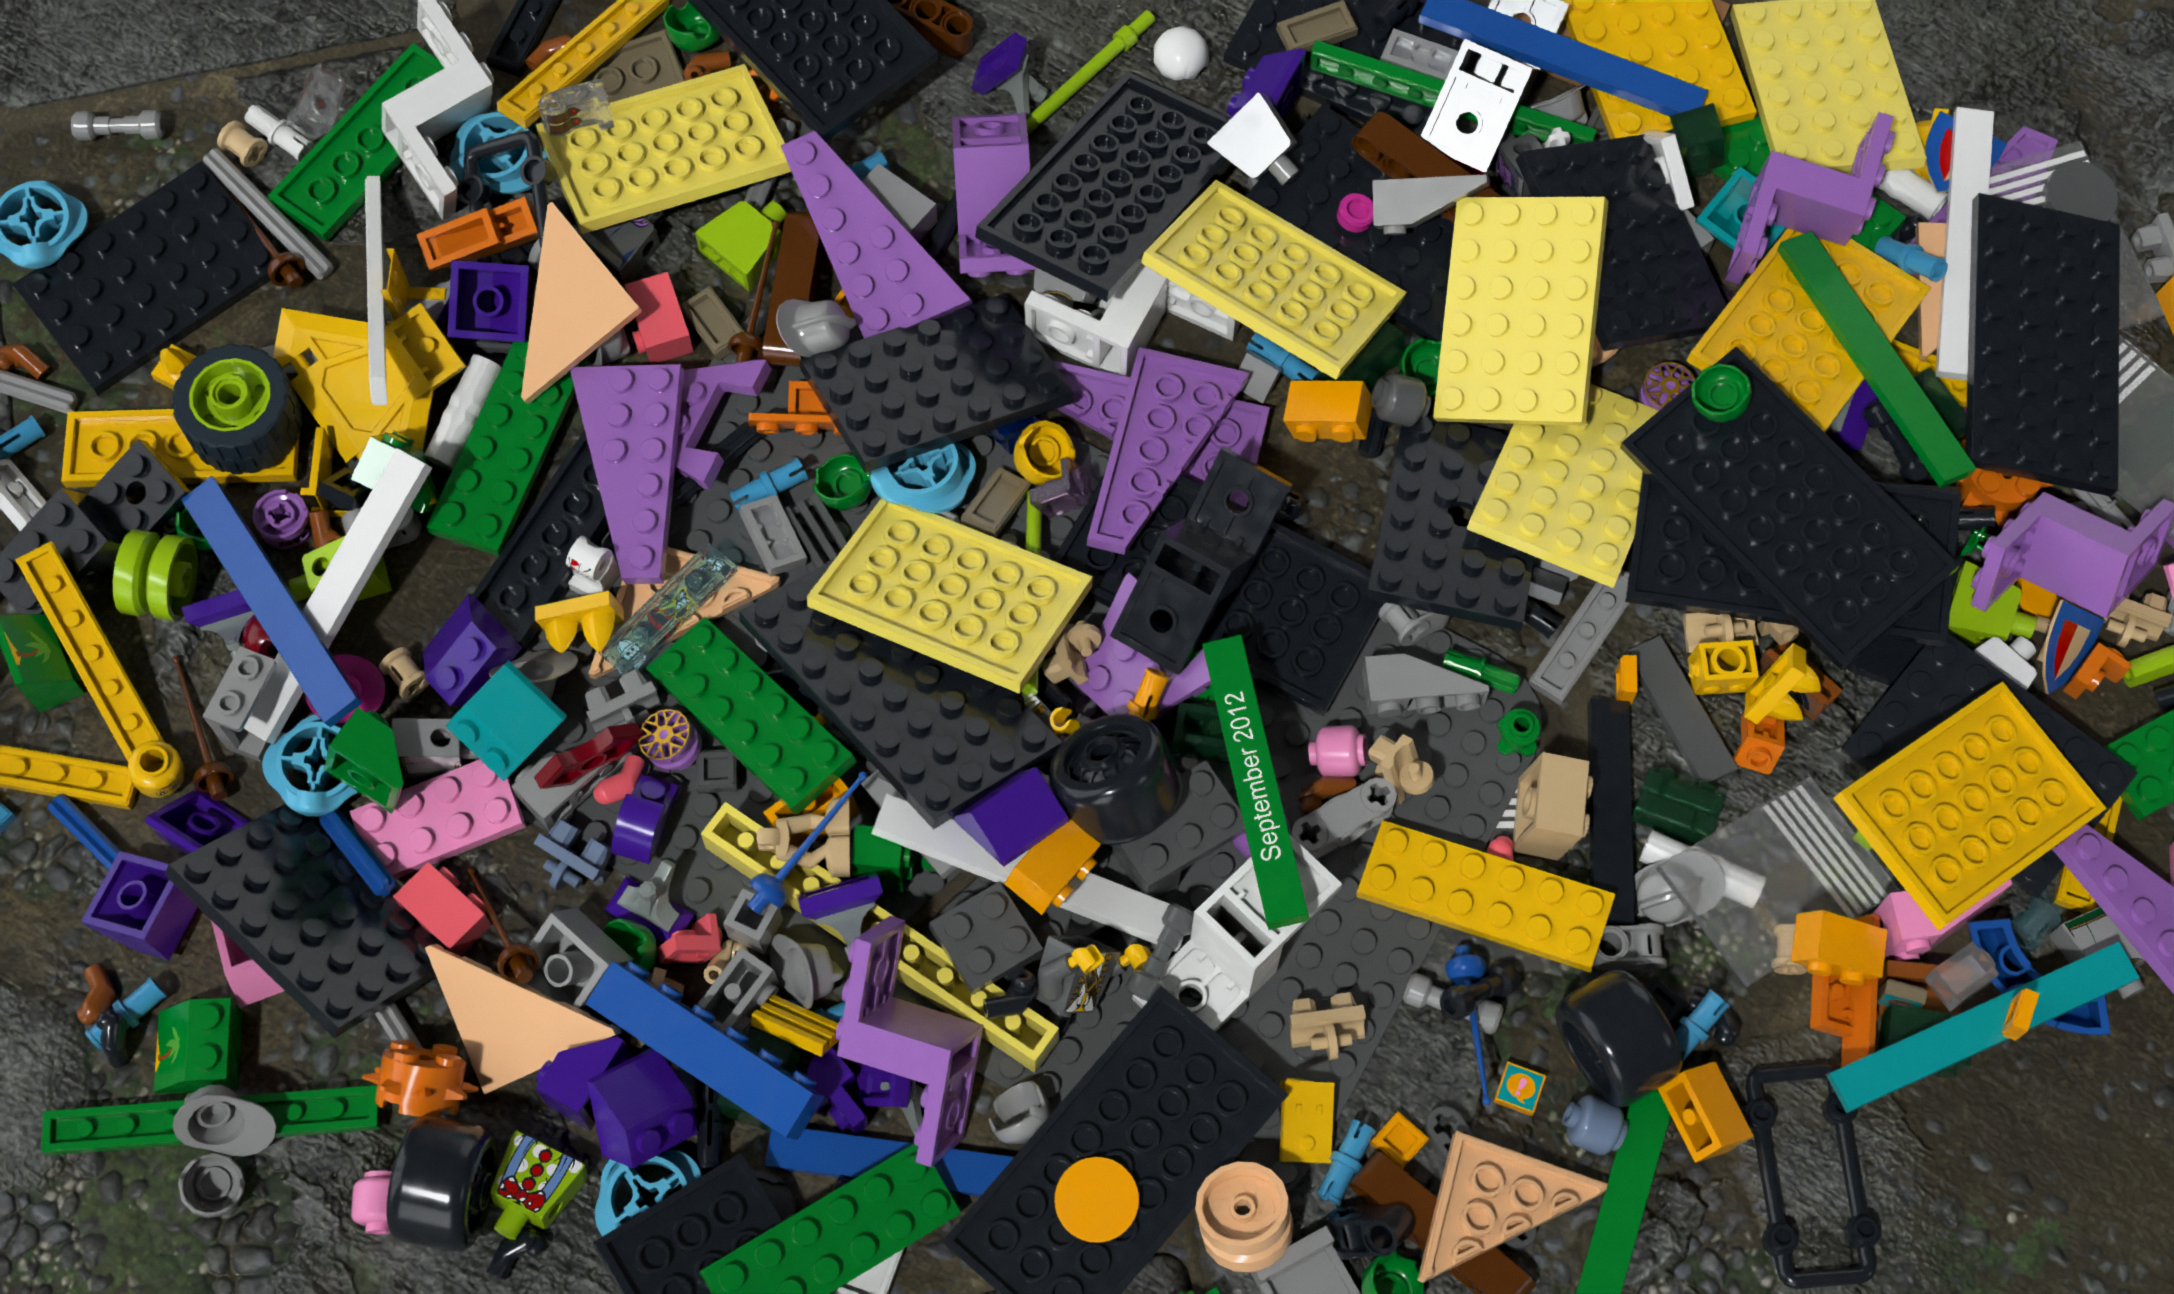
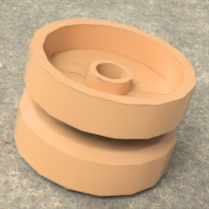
M1239 1161L1221 1166L1205 1178L1197 1192L1195 1211L1206 1251L1216 1263L1234 1272L1252 1273L1268 1268L1282 1258L1292 1242L1293 1234L1290 1203L1283 1181L1267 1167L1256 1162Z

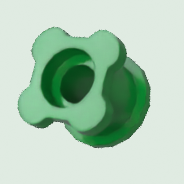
M1513 709L1506 713L1497 724V729L1500 732L1497 750L1504 756H1508L1511 753H1522L1525 757L1532 756L1537 749L1535 741L1539 737L1541 729L1539 720L1535 714L1525 709ZM1515 728H1520L1524 732H1519Z

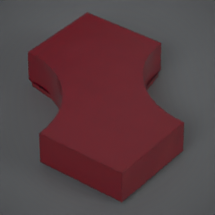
M637 723L608 726L588 742L569 751L555 754L534 776V779L540 789L573 785L593 769L606 763L620 760L643 734Z

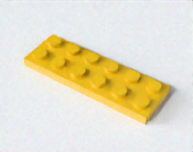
M174 409L68 412L61 477V482L66 488L94 487L138 439L147 441L184 484H202L211 476L217 479L219 483L297 481L299 438L296 444L291 447L289 453L284 458L278 460L275 465L261 469L256 473H242L239 475L215 470L213 466L207 465L200 459L177 424L173 415Z
M1384 820L1381 822L1357 889L1358 898L1590 973L1615 899L1614 893Z

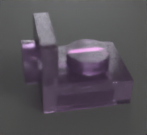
M1069 457L1060 459L1061 479L1049 480L1043 486L1029 490L1030 504L1048 518L1090 504L1088 488L1091 486L1089 474L1083 466L1078 465Z

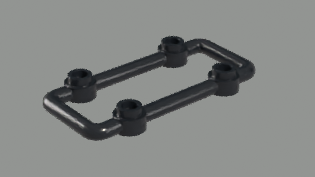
M520 131L470 147L465 153L463 160L465 177L459 183L458 196L462 202L469 204L470 213L483 209L484 204L489 202L492 197L490 183L487 179L480 177L478 161L526 146L528 158L521 165L520 175L525 184L532 186L541 250L547 205L549 204L547 186L553 182L555 170L551 162L542 156L539 137L531 131ZM491 255L476 259L477 262L492 263ZM532 317L526 320V334L530 333Z
M1828 1062L1760 1067L1748 1074L1745 1084L1748 1104L1743 1108L1742 1114L1754 1135L1769 1227L1762 1234V1246L1770 1256L1775 1258L1776 1270L1781 1282L1792 1289L1862 1284L1873 1278L1876 1272L1877 1262L1874 1245L1881 1237V1228L1879 1223L1868 1215L1851 1126V1122L1858 1114V1109L1846 1113L1827 1078L1829 1073L1838 1068ZM1825 1078L1829 1097L1822 1105V1115L1827 1123L1835 1127L1851 1220L1847 1222L1844 1228V1238L1849 1246L1857 1250L1860 1266L1794 1272L1791 1253L1798 1245V1235L1796 1230L1785 1222L1770 1136V1129L1777 1120V1113L1775 1107L1764 1099L1762 1084Z

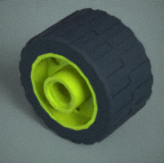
M225 344L222 347L211 348L202 355L199 354L181 371V375L173 388V415L194 452L207 465L213 466L215 470L231 472L232 474L256 473L261 469L275 465L296 444L303 423L301 419L302 407L280 363L275 358L270 357L266 351L246 344Z

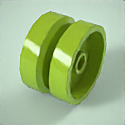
M131 530L125 535L118 550L113 573V598L115 607L121 614L146 616L150 612L155 619L180 621L184 617L182 607L191 605L198 575V554L192 538L165 535L161 539L156 532Z

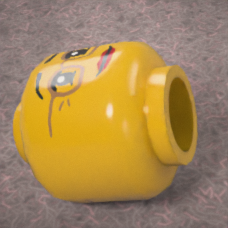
M151 740L142 743L133 750L128 761V772L133 784L142 794L151 798H163L173 794L179 789L184 780L185 768L177 750L166 742Z

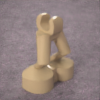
M842 797L831 799L826 808L825 816ZM848 798L823 829L829 836L826 843L812 853L806 851L796 865L812 869L825 858L831 877H850V802ZM810 813L777 819L776 828L758 829L757 846L760 851H776V859L787 862L799 848L790 844V836L815 829L825 816Z

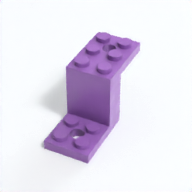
M1878 112L1858 145L1850 175L1771 151L1753 183L1725 281L1739 285L1746 273H1753L1758 259L1761 260L1765 252L1768 237L1764 235L1767 227L1771 226L1772 223L1801 233L1812 231L1817 238L1843 246L1847 244L1853 234L1859 235L1864 221L1870 219L1875 207L1876 198L1871 197L1874 186L1878 187L1885 172L1886 165L1880 163L1884 153L1888 154L1895 137V132L1890 131L1894 116Z
M1026 114L952 117L960 274L968 273L971 277H985L990 275L991 272L1006 271L1009 275H1023L1028 273L1029 270L1036 269V267L975 238L976 226L1030 172Z
M2043 492L2033 503L2027 502L2015 520L2009 519L1997 537L1991 536L1986 542L1981 554L1985 558L1984 565L1975 575L1971 585L1975 589L1971 606L1986 612L2019 578H2023L2107 618L2156 567L2174 518V503L2163 499L2153 510H2145L2136 527L2131 525L2125 530Z
M889 916L855 938L850 946L848 960L852 965L850 977L847 979L842 991L845 1009L844 1015L836 1029V1039L839 1040L837 1056L927 1084L921 1097V1107L925 1108L923 1121L917 1128L914 1144L918 1146L916 1163L932 1167L964 1139L983 1025L893 997L905 920Z

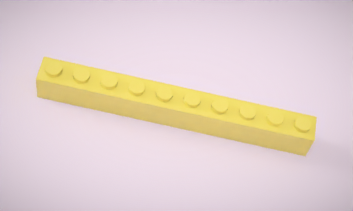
M724 802L701 832L707 850L750 879L761 873L775 876L786 863L776 859V851L759 850L757 846V831L763 827L727 802ZM818 864L812 869L795 865L782 881L787 891L785 903L801 913L797 894L838 883L842 880L837 877H831L830 873ZM875 904L863 918L861 935L893 915ZM816 923L846 944L843 937L833 927ZM905 924L896 979L947 1014L982 1024V1038L1036 1073L1059 1041V1028L1029 1007L1019 1015L986 1019L983 1010V999L1004 996L1006 992L992 983L972 995L944 950Z

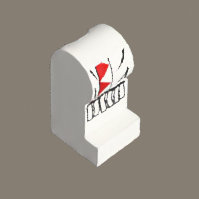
M580 536L575 541L567 555L566 565L572 568L574 574L568 582L569 588L582 596L610 590L620 574L612 551L608 548L596 546L585 536Z

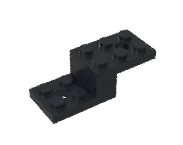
M138 439L88 494L60 487L0 553V591L19 614H45L15 559L53 541L77 585L90 571L113 576L118 550L125 535L131 530L157 533L183 505L181 499L191 491L147 441ZM143 484L146 488V496L141 503L136 504L134 500L135 490Z

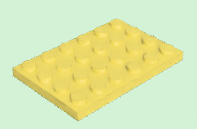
M1778 0L1732 5L1730 12L1731 20L1770 152L1782 153L1850 175L1858 145L1878 112L1894 116L1890 131L1895 132V137L1888 154L1884 153L1880 163L1886 165L1885 171L1924 168L1927 157L1876 0Z
M745 64L583 110L561 124H548L547 121L535 124L537 135L548 160L553 165L556 178L581 234L792 172L781 148V145L785 144ZM574 117L582 119L578 126H574L568 132L563 134L550 133L548 125H562Z
M1215 180L1144 252L1141 260L1142 264L1154 270L1157 274L1164 276L1189 293L1199 297L1219 309L1222 313L1229 315L1337 380L1402 304L1407 293L1218 180Z
M1465 197L1456 203L1433 418L1437 422L1586 426L1609 202L1605 197Z
M1590 383L1586 426L1513 424L1470 518L1467 530L1614 588L1634 540L1642 470L1620 449L1621 443L1659 410Z
M881 498L807 595V607L1020 694L1092 588L1093 577L937 514L918 511L903 504L889 503Z

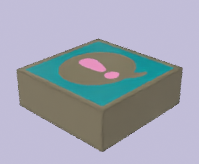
M1887 979L1878 989L1877 1004L1915 1015L1925 1005L1928 991L1925 988Z

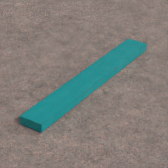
M2117 942L1829 1073L1827 1078L1846 1113H1849L2009 1040V1038L2002 1036L2001 1030L2011 999L2025 988L2040 993L2028 1029L2029 1031L2134 983L2140 977L2120 942Z

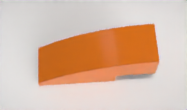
M525 196L491 210L483 208L416 234L430 271L451 266V260L472 261L539 239L533 201Z

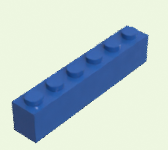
M629 960L627 965L614 961L611 962L585 1003L586 1005L784 1137L799 1139L825 1097L814 1090L817 1085L816 1081L798 1070H795L793 1075L780 1067L783 1063L780 1057L765 1048H761L758 1053L746 1045L750 1038L731 1026L723 1030L713 1023L716 1019L713 1013L698 1004H695L691 1009L680 1001L683 997L681 992L664 982L658 987L648 980L651 973L635 962Z

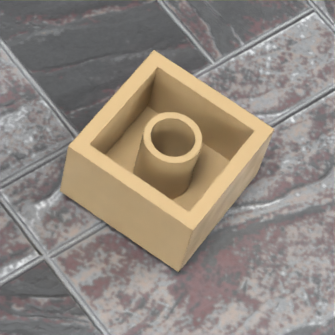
M1542 752L1523 772L1518 781L1513 852L1558 861L1582 837L1586 836L1590 817L1589 814L1585 813V805L1593 788V777L1588 776L1589 761Z

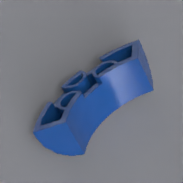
M2010 919L1967 923L1975 955L1982 969L2001 994L2042 977L2031 967V963L2021 951L2015 939ZM2105 996L2044 1023L2056 1029L2075 1034L2111 1035Z

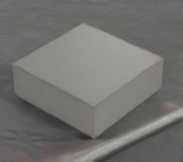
M1253 351L1247 352L1238 369L1250 373L1248 382L1241 391L1261 403L1266 402L1283 369Z

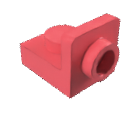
M707 913L692 924V930H680L672 933L671 938L657 947L659 963L704 964L721 951L722 931L718 927L717 915L715 913Z

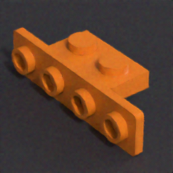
M789 381L788 414L748 413L749 426H755L756 432L760 434H778L780 429H795V434L817 435L818 430H834V435L841 436L808 381Z
M1875 914L1854 919L1880 927V916ZM1812 974L1810 1028L1842 1037L1841 1068L1875 1053L1879 978L1867 979L1864 985L1857 986L1839 982L1840 976L1834 974L1830 976Z

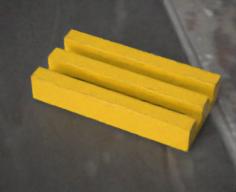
M776 995L769 998V1004L763 1003L760 1011L756 1009L752 1013L751 1026L820 1057L839 1041L836 1039L837 1022Z

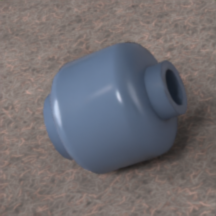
M1585 1095L1577 1103L1571 1102L1567 1106L1562 1119V1124L1567 1126V1138L1572 1145L1600 1156L1606 1155L1611 1150H1618L1625 1139L1628 1129V1122L1624 1120L1621 1108L1613 1106L1606 1100L1594 1095Z

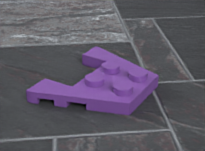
M761 359L684 370L675 469L678 473L686 478L689 476L699 486L710 490L724 460L717 452L695 449L724 392L759 396L772 370L767 360Z
M1128 572L1099 629L1101 644L1085 659L1089 680L1080 685L1076 682L1074 683L1108 715L1128 714L1127 704L1130 698H1135L1146 667L1155 668L1166 673L1170 679L1156 707L1159 713L1156 719H1151L1150 721L1153 723L1172 712L1175 705L1190 696L1196 697L1205 692L1211 681L1203 649L1178 675L1110 636L1137 582V579Z

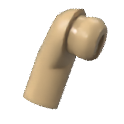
M732 939L724 941L721 945V951L711 959L704 970L705 980L709 984H713L740 947L746 951H749V947Z

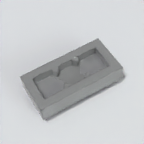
M1393 28L1380 60L1446 81L1459 51Z
M777 495L740 506L739 514L770 577L806 565L807 556Z

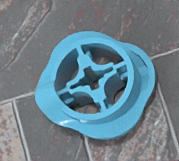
M500 112L479 114L471 117L462 124L457 132L456 142L450 157V169L460 182L465 177L463 160L465 153L470 147L520 131H531L537 135L535 124H538V122H533L525 129ZM541 144L542 156L544 159H547V155ZM526 146L478 161L480 177L487 179L492 187L493 194H516L532 188V186L523 182L520 175L521 165L528 158Z
M29 181L13 187L0 198V254L8 257L15 264L29 269L43 268L55 263L63 256L67 248L75 244L76 240L85 231L88 224L87 209L79 199L66 194L56 185L46 181ZM52 203L63 210L54 212L53 209H42L41 205ZM18 237L19 240H30L31 244L19 246L9 241V238Z
M956 442L873 470L870 474V481L876 494L889 503L903 504L926 513H944L956 508L966 497L968 487L975 476L976 462L971 451L963 444Z
M312 715L300 721L288 733L278 737L274 744H270L262 761L264 776L267 782L281 795L284 802L295 812L305 816L326 815L339 808L348 798L359 793L343 782L325 792L327 782L334 776L324 770L325 765L320 766L317 775L311 764L318 763L321 755L326 761L329 748L328 740L329 738L334 739L344 725L334 724L330 728L321 718ZM313 738L308 750L301 753H293L302 742ZM287 768L295 769L297 773L308 775L309 791L298 790L290 784Z
M670 1149L635 1168L610 1159L601 1175L600 1193L595 1207V1222L602 1237L649 1209L647 1205L639 1207L643 1197L641 1196L642 1192L636 1185L637 1182L651 1193L658 1190L659 1194L655 1197V1201L658 1203L667 1198L680 1183L683 1188L702 1176L694 1160L680 1151ZM646 1165H658L669 1169L673 1173L666 1179L663 1177L655 1183H648L642 1179L636 1169ZM626 1178L633 1190V1196L628 1205L624 1207V1210L617 1215L615 1195L619 1184Z

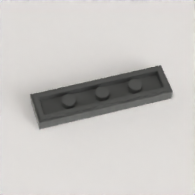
M1661 635L1627 650L1625 655H1637V679L1701 789L1736 773L1738 766Z

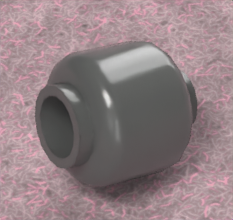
M1397 372L1388 374L1384 379H1379L1374 386L1371 396V406L1375 408L1376 415L1381 420L1404 427L1413 426L1420 417L1424 418L1428 414L1431 405V398L1427 395L1426 385L1423 381Z

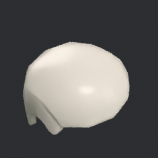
M1185 26L1168 29L1158 38L1154 45V64L1164 77L1172 80L1195 79L1199 72L1209 65V49L1206 41L1194 29Z

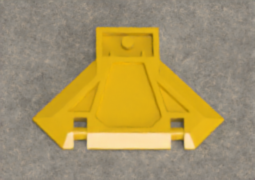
M422 303L410 309L388 326L385 325L387 405L375 406L371 403L369 383L368 322L285 308L281 309L273 358L280 363L282 369L290 364L293 366L298 376L290 381L292 387L318 424L324 427L330 441L346 463L356 457L360 460L370 436L381 435L385 432L392 434L393 430L415 440L413 446L423 451L434 390L467 367ZM309 351H312L318 360L313 365H310L304 357Z

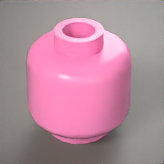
M1353 725L1322 727L1317 732L1315 742H1309L1308 746L1310 765H1317L1322 776L1355 777L1360 773L1362 766L1368 765L1369 755L1366 735L1360 734Z
M392 1171L365 1172L364 1178L358 1180L353 1186L351 1217L357 1224L366 1226L365 1233L390 1234L387 1225L386 1209Z

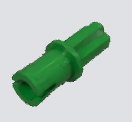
M1448 648L1441 667L1509 694L1517 692L1521 680L1519 674L1487 664L1486 657H1483L1481 660Z

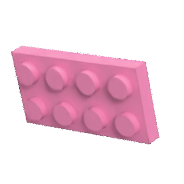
M481 759L402 790L397 807L392 814L374 802L349 811L355 830L394 879L420 870L427 862L433 865L526 828L517 797L511 787L510 776L503 781Z

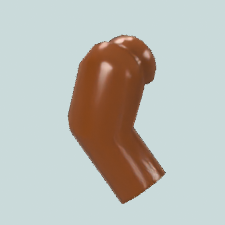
M565 34L543 41L525 60L526 64L534 71L573 37Z
M729 50L695 55L683 72L686 81L711 74L716 70L731 68Z
M24 344L4 345L0 348L1 370L9 371L11 367H23L37 380L44 378L51 370V366Z
M328 509L309 512L316 549L342 537L331 528Z
M1322 776L1301 791L1298 801L1302 803V812L1307 815L1323 805L1322 800L1351 791L1356 788V780L1353 777Z
M102 963L93 964L83 972L91 990L78 1008L77 1016L86 1025L95 1024L98 1015L103 1010L110 1009L116 1000V991Z

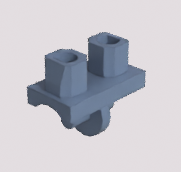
M561 818L551 828L548 835L539 833L533 843L561 861L558 864L549 858L543 866V869L552 874L549 882L550 887L558 891L568 883L576 889L579 888L583 878L574 874L575 870L593 881L599 879L605 882L611 873L605 867L612 854V847L591 837L582 854L579 853L572 846L582 829L570 821Z

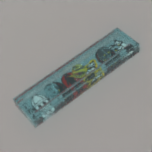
M707 542L610 637L606 646L599 652V655L622 675L638 669L738 571L737 566L711 543Z

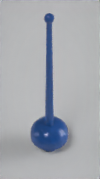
M866 772L859 773V778L775 876L761 873L755 875L749 881L750 885L757 891L747 903L753 911L761 914L770 902L782 908L787 899V891L782 881L861 781L867 779Z
M1457 946L1455 948L1456 957L1446 963L1445 971L1447 977L1453 983L1467 987L1483 978L1486 972V963L1482 957L1472 955L1470 946ZM1475 1005V1010L1469 1017L1484 1095L1482 1101L1483 1104L1489 1105L1491 1098L1488 1095Z

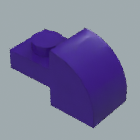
M641 774L632 794H626L621 805L612 838L613 854L646 864L651 863L664 836L665 822L679 796V785Z
M833 1048L829 1049L822 1057L815 1055L809 1064L806 1075L817 1082L814 1090L825 1096L817 1108L816 1114L818 1115L831 1105L832 1108L828 1110V1113L842 1131L849 1127L855 1136L868 1127V1122L864 1113L847 1093L856 1085L854 1074L844 1061L837 1056Z

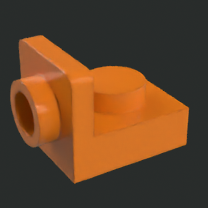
M2098 643L2088 654L2063 691L2077 699L2085 689L2093 692L2104 677L2113 683H2118L2129 671L2132 664L2126 661L2123 655L2116 649L2105 647Z
M1743 712L1741 716V744L1734 755V761L1737 766L1769 775L1785 749L1784 721L1765 716L1758 724H1755L1745 718Z

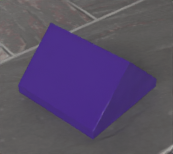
M1036 767L1018 772L954 817L955 822L1003 867L1069 822L1067 814Z
M196 789L147 815L145 820L147 825L162 841L184 855L250 822L221 802L213 801L207 793L197 791Z

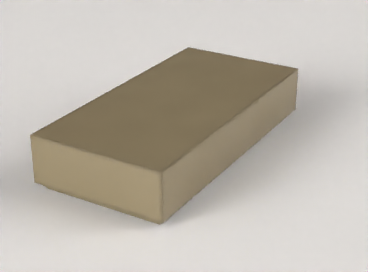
M1344 0L1278 22L1276 28L1287 51L1301 48L1306 53L1312 51L1315 40L1332 45L1355 37L1358 32V28Z
M708 286L679 306L686 319L709 350L720 361L731 353L727 348L730 338L736 333L744 332V330L711 286Z
M998 466L962 514L960 524L996 538L1026 498L1032 483Z

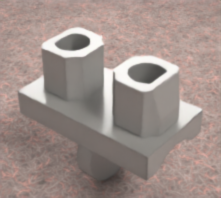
M2168 212L2158 214L2151 224L2137 228L2131 239L2136 251L2152 250L2155 258L2148 259L2144 264V274L2148 283L2165 282L2166 284L2174 276V226Z
M635 669L622 675L619 679L625 692L623 695L611 700L604 686L586 692L585 697L589 709L586 713L595 734L598 735L608 726L637 723L638 726L642 725L650 716L648 711L661 705L652 681L647 683L640 672Z

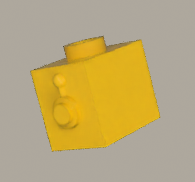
M1753 640L1698 643L1687 658L1689 666L1688 676L1691 679L1692 690L1695 695L1747 692L1759 678Z

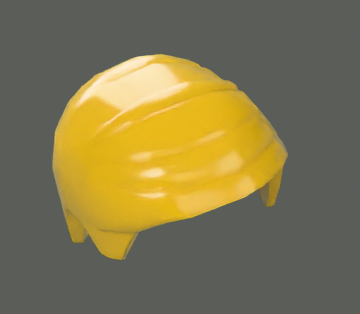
M1043 420L1029 424L1022 431L1016 441L1013 457L1017 471L1028 482L1046 486L1060 482L1068 474L1074 465L1076 453L1071 438L1065 429L1059 424Z

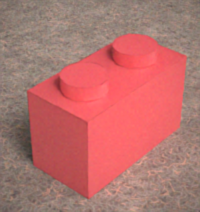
M668 272L625 284L626 292L642 310L639 315L631 320H635L638 331L632 332L638 353L646 352L650 365L692 353L693 348L690 335Z
M427 862L393 897L403 909H406L419 921V924L430 934L432 933L445 945L449 952L461 957L492 926L485 915L487 909L475 894L471 892L466 897L456 888L461 883L447 868L443 866L438 871Z

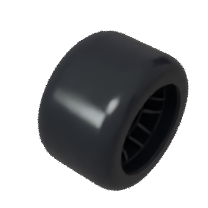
M1108 715L1084 724L1061 743L1051 760L1049 768L1050 786L1067 816L1101 845L1125 844L1152 833L1171 816L1182 795V776L1163 735L1153 723L1137 715Z
M1622 970L1608 971L1570 993L1557 1005L1555 1012L1556 1024L1568 1053L1590 1086L1611 1105L1616 1107L1630 1106L1672 1081L1680 1073L1683 1055L1671 1024L1653 996L1628 972Z
M435 1116L420 1117L409 1126L397 1151L388 1188L386 1216L388 1229L393 1237L404 1243L453 1252L467 1250L475 1243L488 1215L492 1201L490 1192L497 1175L498 1144L494 1133L489 1128L479 1124Z

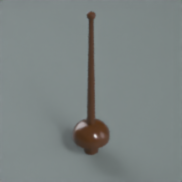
M217 179L255 226L258 237L273 258L268 266V276L272 283L277 286L289 285L292 289L301 286L303 283L301 275L305 269V263L302 258L291 252L279 254L232 192Z
M773 221L771 224L773 228L746 332L734 334L728 342V350L737 355L735 363L763 358V340L754 333L775 234L779 227L778 221Z
M176 655L172 658V661L175 663L204 761V764L194 773L193 784L197 791L209 792L213 801H219L227 797L225 787L233 782L234 773L228 764L212 760L180 665L181 658Z
M472 867L468 868L467 874L471 876L505 947L497 961V968L501 977L507 981L529 982L533 978V972L539 964V957L536 951L527 944L512 943L475 875V869Z

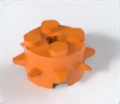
M1966 439L1960 443L1964 451ZM1979 468L1975 470L1972 476L1956 482V487H1961V501L1964 500L1961 507L1995 506V522H1997L1999 527H2004L2006 521L2013 519L2019 514L2027 502L2033 503L2035 495L2041 488L2053 486V484Z
M403 1039L391 1040L390 1048L385 1049L382 1054L381 1066L375 1067L376 1073L362 1075V1079L377 1084L375 1103L379 1107H386L388 1101L399 1105L398 1113L417 1117H441L442 1109H449L450 1114L457 1115L460 1100L467 1099L466 1093L478 1091V1087L463 1082L467 1062L457 1056V1047L447 1044H434L432 1049L416 1048V1043Z

